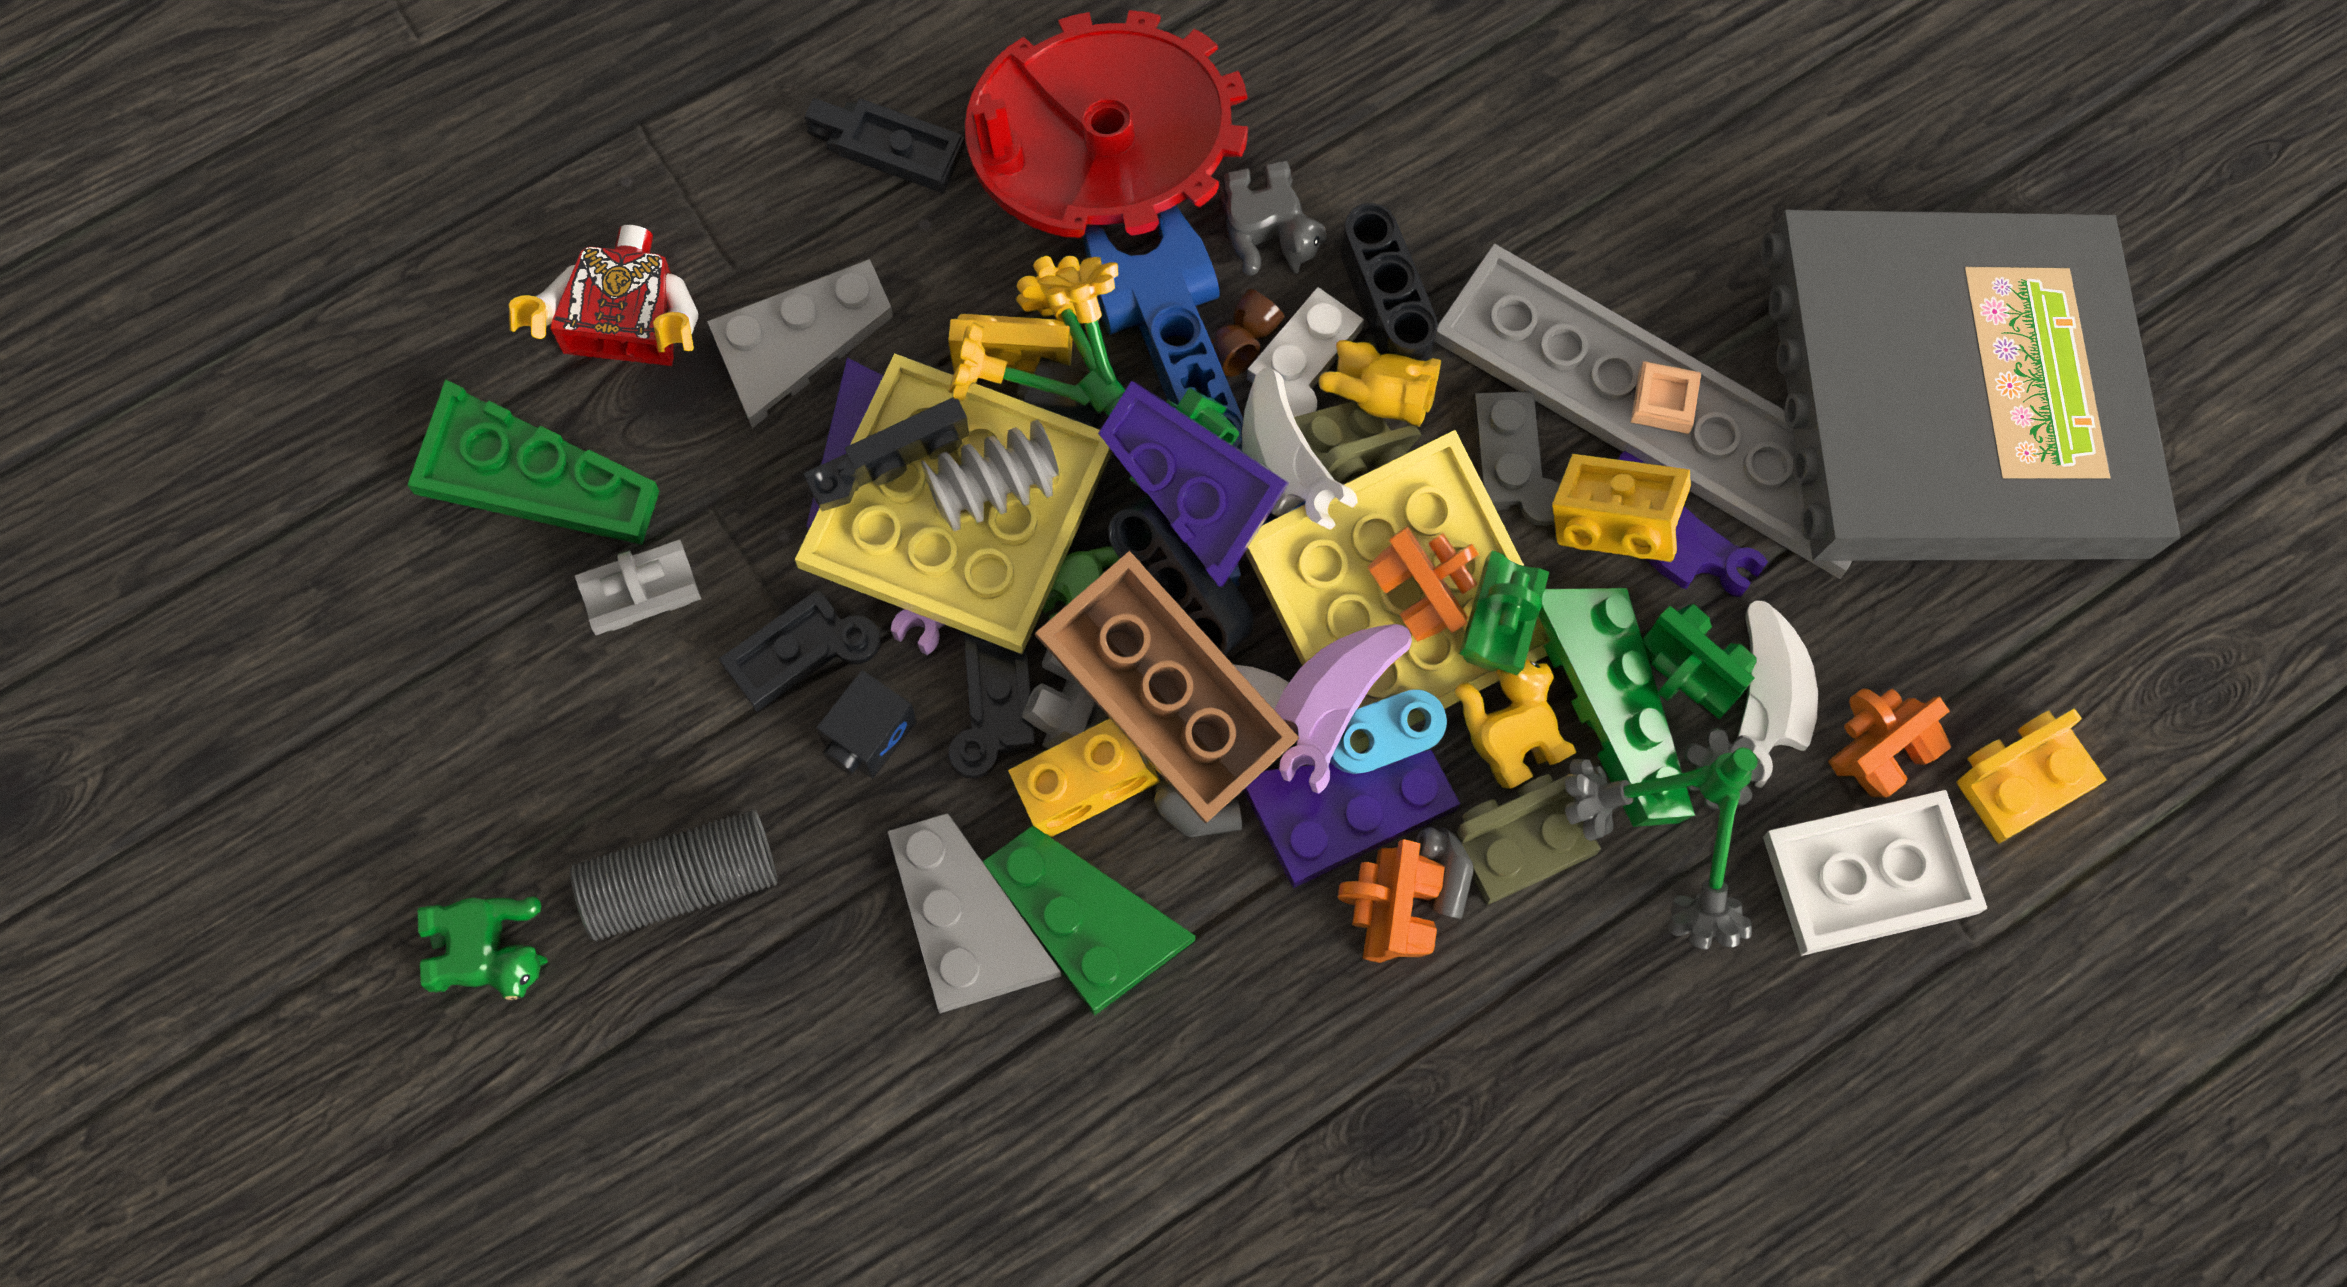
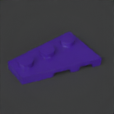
M1432 750L1422 751L1372 771L1359 774L1343 772L1332 763H1329L1330 780L1326 788L1319 794L1312 791L1309 783L1311 774L1315 770L1313 765L1298 767L1290 782L1283 779L1280 769L1263 771L1243 789L1293 888L1455 812L1460 806V802Z

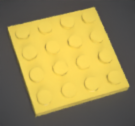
M894 353L851 444L952 398L953 393H949V387L953 375ZM974 383L968 388L965 400L959 401L967 416L969 436L961 439L962 445L949 455L960 466L961 447L971 444L983 458L984 440L992 435L1007 449V432L1015 427L1030 441V423L1038 419L1048 436L1059 469V476L1053 477V496L1046 498L1041 490L1033 484L1030 486L1029 505L1023 506L1011 492L1007 494V513L1000 514L990 501L984 502V521L977 523L969 512L964 509L961 511V529L954 531L941 517L929 489L921 461L923 460L935 474H938V459H930L927 455L906 465V472L891 482L875 485L872 481L861 487L859 486L858 491L854 492L852 501L849 504L823 512L819 508L795 561L799 569L1023 654L1109 461L1112 450L1098 434L1099 429Z
M1456 430L1345 484V486L1354 491L1358 503L1352 508L1335 497L1328 506V514L1335 523L1331 530L1311 521L1306 514L1304 504L1262 525L1245 551L1302 666L1324 647L1357 631L1392 624H1399L1408 628L1400 613L1426 596L1415 578L1412 576L1388 593H1385L1368 569L1372 561L1384 549L1392 545L1389 539L1407 526L1435 567L1441 562L1428 543L1444 533L1456 552L1470 544H1473L1479 554L1465 564L1477 582L1475 587L1462 594L1449 575L1444 578V581L1468 617H1470L1486 557L1492 550L1503 554L1510 561L1523 565ZM1539 617L1536 620L1526 659L1533 662L1548 656L1543 645L1549 642L1550 639ZM1467 624L1454 633H1451L1447 627L1440 633L1418 642L1410 632L1412 643L1409 650L1384 671L1369 689L1358 708L1401 692L1417 689L1434 695L1445 709L1461 701L1455 695V688L1460 683L1468 682L1480 691L1498 682L1499 677L1496 671L1492 672L1468 663L1463 658L1464 656L1459 654ZM1412 709L1407 717L1409 727L1424 720L1425 717L1421 711ZM1355 730L1350 737V745L1354 751L1360 753L1368 748L1369 739L1363 731Z

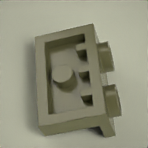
M1356 401L1294 417L1311 450L1333 479L1343 485L1407 454V451L1422 435L1417 426L1414 425L1391 431L1382 417L1366 413L1357 405Z
M1550 774L1538 777L1518 789L1517 792L1520 797L1501 806H1498L1496 800H1489L1463 814L1464 823L1459 826L1456 835L1473 862L1472 878L1486 905H1490L1597 855L1601 850L1596 840L1589 841L1584 836V821L1573 825L1567 819L1565 807L1568 803L1575 801V799L1566 790V776L1556 781H1553Z

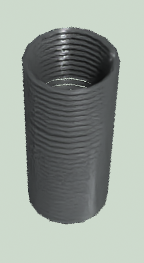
M751 809L750 812L745 811L744 814L740 812L738 816L733 814L732 818L727 816L726 820L721 818L720 821L715 820L714 823L709 822L708 825L702 824L701 828L695 826L694 830L688 828L686 833L681 830L679 835L673 833L671 837L666 835L665 838L653 839L652 842L647 841L646 844L641 843L640 846L635 844L633 848L629 846L627 850L623 848L621 852L617 850L615 854L610 852L609 855L604 854L603 857L598 856L596 859L592 857L590 861L586 859L584 863L580 861L578 865L573 863L570 868L572 890L581 920L589 937L595 942L599 938L603 940L605 936L609 938L611 934L616 936L617 932L622 934L623 931L628 932L629 929L634 930L635 927L641 928L642 925L647 926L648 923L653 924L654 921L659 923L660 919L665 921L667 917L670 919L673 915L677 917L679 913L684 915L685 911L690 913L695 908L701 910L703 905L706 907L710 903L716 905L717 901L723 903L728 898L733 900L734 896L739 898L740 894L745 896L747 892L751 894L753 890L757 892L758 889L770 888L771 885L776 886L778 882L767 837L759 815L754 809Z

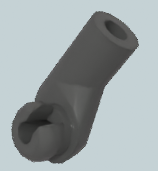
M1164 778L1160 780L1161 782L1157 783L1154 803L1158 813L1182 835L1197 837L1242 830L1238 800H1231L1205 824Z
M1432 827L1424 828L1419 832L1415 841L1421 843L1419 855L1440 863L1445 867L1442 889L1438 897L1434 899L1432 911L1462 919L1473 876V862L1454 832L1445 827L1439 830Z

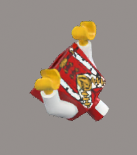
M624 225L618 230L615 249L589 246L580 252L576 264L569 266L542 293L536 297L524 295L512 299L509 303V330L516 332L519 327L531 326L532 337L542 339L546 335V326L551 324L550 328L563 354L672 366L674 343H683L684 351H692L694 349L692 332L698 320V311L684 281L680 277L671 274L666 258L659 254L650 253L653 234L640 226Z

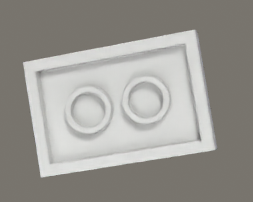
M1946 790L1770 830L1763 836L1801 956L1977 915L1987 909Z

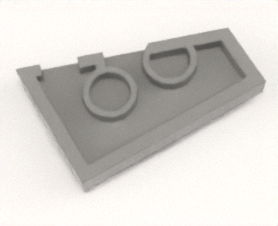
M869 259L707 322L749 423L753 428L768 416V409L790 393L792 396L797 394L810 383L808 379L833 358L841 359L892 319L893 313L888 298Z
M948 813L888 831L939 1013L1061 977L1058 967Z

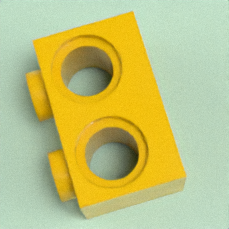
M1110 718L1008 770L1033 826L1050 837L1161 782L1153 765Z

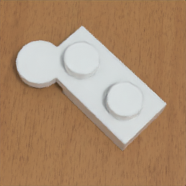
M1317 287L1248 368L1247 380L1253 383L1256 375L1261 370L1272 368L1283 377L1287 401L1293 416L1296 417L1315 412L1317 410V398L1312 389L1318 383L1319 377L1324 372H1327L1339 358L1336 343L1339 340L1352 342L1361 332L1364 319Z

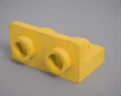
M960 314L958 319H950L948 341L953 371L961 363L960 351L965 329L967 326L971 327L973 322L984 327L982 335V346L985 349L984 355L1007 361L1006 367L1034 374L1041 357L1071 366L1073 339L1070 335V327L1066 326L1064 322L1056 319Z
M1572 454L1552 503L1557 543L1561 546L1580 550L1607 552L1640 559L1673 561L1677 552L1675 529L1691 487L1690 469Z
M2075 709L2055 719L2050 710L2046 711L2017 730L2022 737L2019 741L2005 748L2001 740L1998 739L1967 758L1973 768L1956 783L1998 844L2095 789L2107 780L2071 730L2075 724L2082 720Z

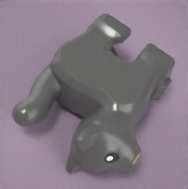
M1283 161L1266 165L1263 169L1266 179L1264 189L1256 191L1248 189V184L1251 181L1249 169L1225 174L1223 186L1219 187L1220 202L1223 212L1226 213V232L1237 256L1243 262V272L1247 276H1253L1260 270L1262 260L1255 245L1279 238L1280 249L1293 274H1298L1300 265L1314 258L1319 247L1326 242L1327 233L1322 223L1303 214L1300 200L1291 188L1293 180L1288 162Z

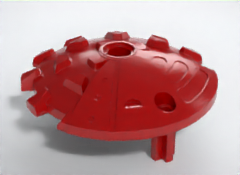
M1129 10L1126 23L1092 25L1090 12L1059 19L1058 23L1062 33L1050 37L1035 46L1025 37L1020 38L1002 51L978 80L967 107L965 120V139L971 165L983 189L993 201L1019 221L1044 232L1067 238H1081L1085 233L1087 224L1108 225L1124 223L1126 232L1131 236L1153 231L1159 224L1156 214L1170 209L1186 198L1198 207L1208 202L1217 193L1219 181L1211 177L1223 157H1242L1247 144L1248 126L1231 125V106L1247 100L1245 84L1239 71L1221 76L1215 65L1208 59L1218 50V45L1212 39L1195 28L1184 39L1157 29L1161 19L1158 14Z

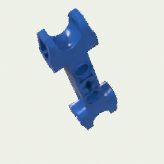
M1176 205L1158 213L1161 243L1156 249L1146 255L1130 256L1120 252L1109 241L1104 229L1100 228L1099 225L1086 227L1083 235V245L1087 258L1101 257V264L1109 262L1118 263V276L1114 277L1115 288L1107 294L1097 296L1102 314L1101 320L1108 334L1111 335L1138 326L1166 398L1178 405L1190 387L1194 390L1197 388L1198 392L1202 395L1207 394L1208 398L1211 397L1227 408L1223 415L1239 431V436L1233 446L1242 451L1243 417L1196 308L1198 305L1219 299L1220 296L1217 277L1202 239L1193 230ZM1170 336H1182L1190 342L1176 347L1167 344L1164 340ZM1306 501L1301 502L1299 505H1297L1296 507H1294L1292 510H1294V509H1296V508H1298V507L1304 505V504L1306 503ZM1270 513L1263 525L1278 517ZM1238 564L1229 576L1235 586L1240 585L1238 578L1241 576Z

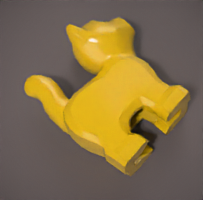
M1339 340L1336 343L1339 356L1337 371L1324 372L1319 377L1320 389L1356 401L1357 405L1370 415L1402 420L1420 427L1425 418V413L1429 412L1433 405L1441 360L1432 358L1427 361H1420L1397 354L1380 355L1370 343H1354L1347 340Z
M1526 659L1524 669L1517 676L1500 669L1496 671L1503 693L1512 702L1505 709L1486 714L1483 698L1475 686L1468 682H1463L1455 688V695L1463 704V714L1471 734L1473 746L1479 755L1490 764L1491 771L1502 788H1514L1533 777L1529 767L1523 763L1524 756L1530 749L1537 764L1548 761L1549 765H1553L1576 753L1573 744L1562 738L1558 730L1556 716L1547 703V693L1550 684L1554 680L1553 673L1546 663L1538 664L1529 659Z

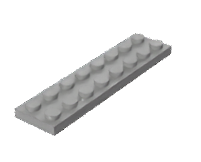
M1494 243L1439 323L1435 338L1437 344L1519 392L1533 393L1534 400L1620 451L1632 454L1646 464L1690 469V492L1841 579L1852 561H1812L1810 540L1805 539L1802 533L1801 515L1804 508L1801 484L1795 481L1793 475V458L1796 447L1793 428H1789L1785 421V410ZM1643 361L1701 372L1694 424L1689 434L1630 423L1638 373Z

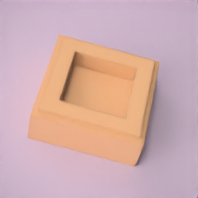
M1643 361L1638 373L1630 423L1689 434L1694 424L1701 372Z

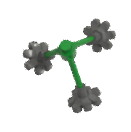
M1711 729L1707 732L1706 736L1708 747L1704 748L1697 743H1692L1685 749L1684 758L1690 764L1695 765V770L1630 784L1627 780L1607 783L1606 774L1600 766H1592L1588 759L1573 760L1569 768L1571 774L1566 776L1565 786L1567 792L1572 797H1576V801L1566 805L1565 813L1570 824L1574 825L1584 821L1583 833L1589 841H1594L1611 833L1614 826L1612 810L1619 806L1631 804L1635 797L1687 787L1689 792L1701 791L1704 796V805L1712 810L1720 809L1710 877L1703 882L1701 894H1697L1695 899L1681 895L1674 899L1670 908L1673 916H1671L1668 931L1675 936H1683L1691 932L1689 942L1705 950L1710 948L1712 938L1714 937L1722 946L1735 947L1740 944V938L1747 939L1752 936L1751 920L1742 915V903L1732 897L1727 898L1728 885L1724 882L1737 805L1743 806L1751 801L1753 796L1750 788L1747 786L1749 782H1759L1765 777V767L1763 763L1757 760L1756 755L1753 753L1756 746L1750 737L1741 735L1732 744L1729 743L1724 729Z

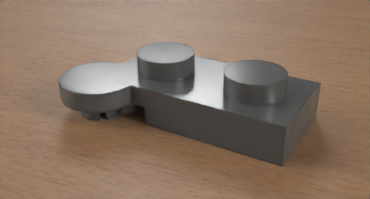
M1531 392L1475 393L1473 414L1479 478L1495 509L1508 510L1512 505H1519L1521 513L1531 523L1540 526L1555 524L1552 503L1560 484L1552 479L1542 478L1534 394Z

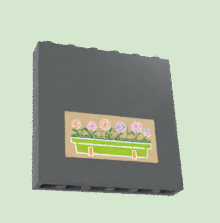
M1785 210L1772 229L1764 235L1761 245V260L1764 267L1769 268L1772 289L1769 296V313L1772 320L1777 321L1780 342L1777 348V367L1781 374H1785L1788 393L1785 402V421L1789 428H1793L1796 452L1793 458V475L1795 481L1801 484L1804 508L1801 515V529L1804 538L1810 540L1812 561L2151 559L2181 538L2116 215Z

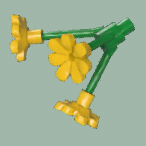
M1066 256L1059 262L1058 267H1055L1051 257H1041L1033 264L1038 276H1025L1018 281L1017 289L1021 294L1017 296L1016 301L1026 312L1038 310L1043 317L1054 314L1058 321L1064 322L1066 326H1069L1070 335L1090 373L1074 386L1006 367L1007 361L984 355L985 349L982 346L984 327L973 322L971 327L967 326L965 329L960 351L961 363L954 372L949 393H953L952 397L954 399L958 398L959 401H964L968 388L971 384L976 383L978 378L999 384L1005 379L1068 397L1084 406L1090 403L1098 414L1105 411L1109 416L1125 392V388L1116 379L1108 360L1097 321L1102 316L1097 296L1107 294L1115 288L1114 277L1118 276V263L1109 262L1101 264V257H1090L1083 260L1079 266L1076 257ZM1079 323H1085L1088 339Z

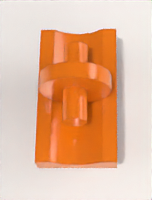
M1408 526L1389 539L1392 545L1384 549L1372 561L1368 569L1385 593H1388L1413 576L1426 596L1403 610L1400 616L1417 642L1438 634L1447 627L1451 633H1454L1466 625L1469 617L1444 581V578L1449 575L1462 594L1477 585V582L1465 566L1466 563L1479 554L1473 544L1456 552L1444 533L1428 543L1441 562L1435 567Z
M1863 688L1850 697L1849 703L1855 717L1844 724L1846 732L1855 740L1829 759L1828 762L1837 776H1854L1871 797L1886 798L1891 796L1905 785L1908 779L1893 757L1896 753L1904 748L1914 764L1926 765L1938 759L1951 748L1949 740L1939 723V720L1950 711L1940 696L1933 697L1927 703H1922L1915 698H1908L1903 702L1901 696L1893 689H1889L1882 696H1878L1873 691Z
M1402 839L1398 842V847L1378 850L1376 864L1370 862H1362L1360 864L1358 881L1342 882L1339 885L1338 899L1355 906L1352 925L1367 928L1363 959L1382 963L1396 957H1422L1434 951L1437 931L1435 922L1413 917L1411 912L1413 897L1427 901L1438 897L1443 885L1445 867L1440 863L1419 855L1421 843Z

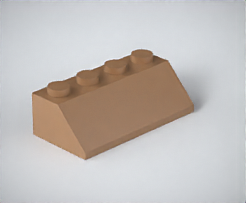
M1130 551L1035 632V636L1205 824L1299 739L1297 734Z

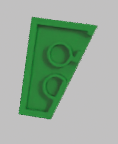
M1031 826L983 861V864L1040 944L1094 1016L1195 941L1196 936L1035 826Z

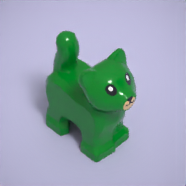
M534 896L523 900L511 898H466L446 907L434 905L418 908V932L421 938L429 936L433 950L446 945L444 955L420 961L422 987L428 992L437 993L445 992L450 985L466 987L490 985L502 995L503 999L516 1000L524 997L527 988L539 978L540 966L548 963V959L537 954L535 948L531 946L509 945L500 949L502 921L507 919L525 921L535 917L541 912L542 905L540 900Z

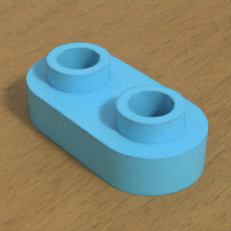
M1416 689L1401 692L1358 708L1351 717L1330 762L1343 772L1359 774L1428 750L1435 746L1444 735L1447 724L1444 707L1431 693ZM1412 709L1421 711L1425 717V726L1420 732L1413 731L1408 725L1407 717ZM1355 730L1363 731L1369 739V746L1362 754L1354 751L1350 745V737Z

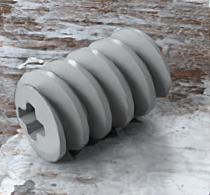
M1038 419L1030 423V441L1017 427L1007 432V449L993 435L985 438L983 458L971 444H967L961 447L960 466L947 452L938 455V474H935L923 460L921 461L937 509L941 517L954 531L961 529V511L964 509L969 512L977 523L984 521V502L990 501L1000 514L1007 513V494L1011 492L1023 506L1029 505L1030 486L1033 484L1041 490L1046 498L1053 496V477L1059 476V469L1052 446Z

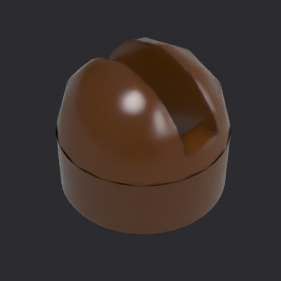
M1248 289L1237 302L1233 312L1234 325L1248 330L1256 340L1263 339L1271 334L1285 317L1283 312L1271 300L1253 289Z
M1234 324L1218 328L1215 332L1216 338L1210 340L1224 374L1229 377L1245 372L1257 359L1261 349L1260 343L1248 330Z

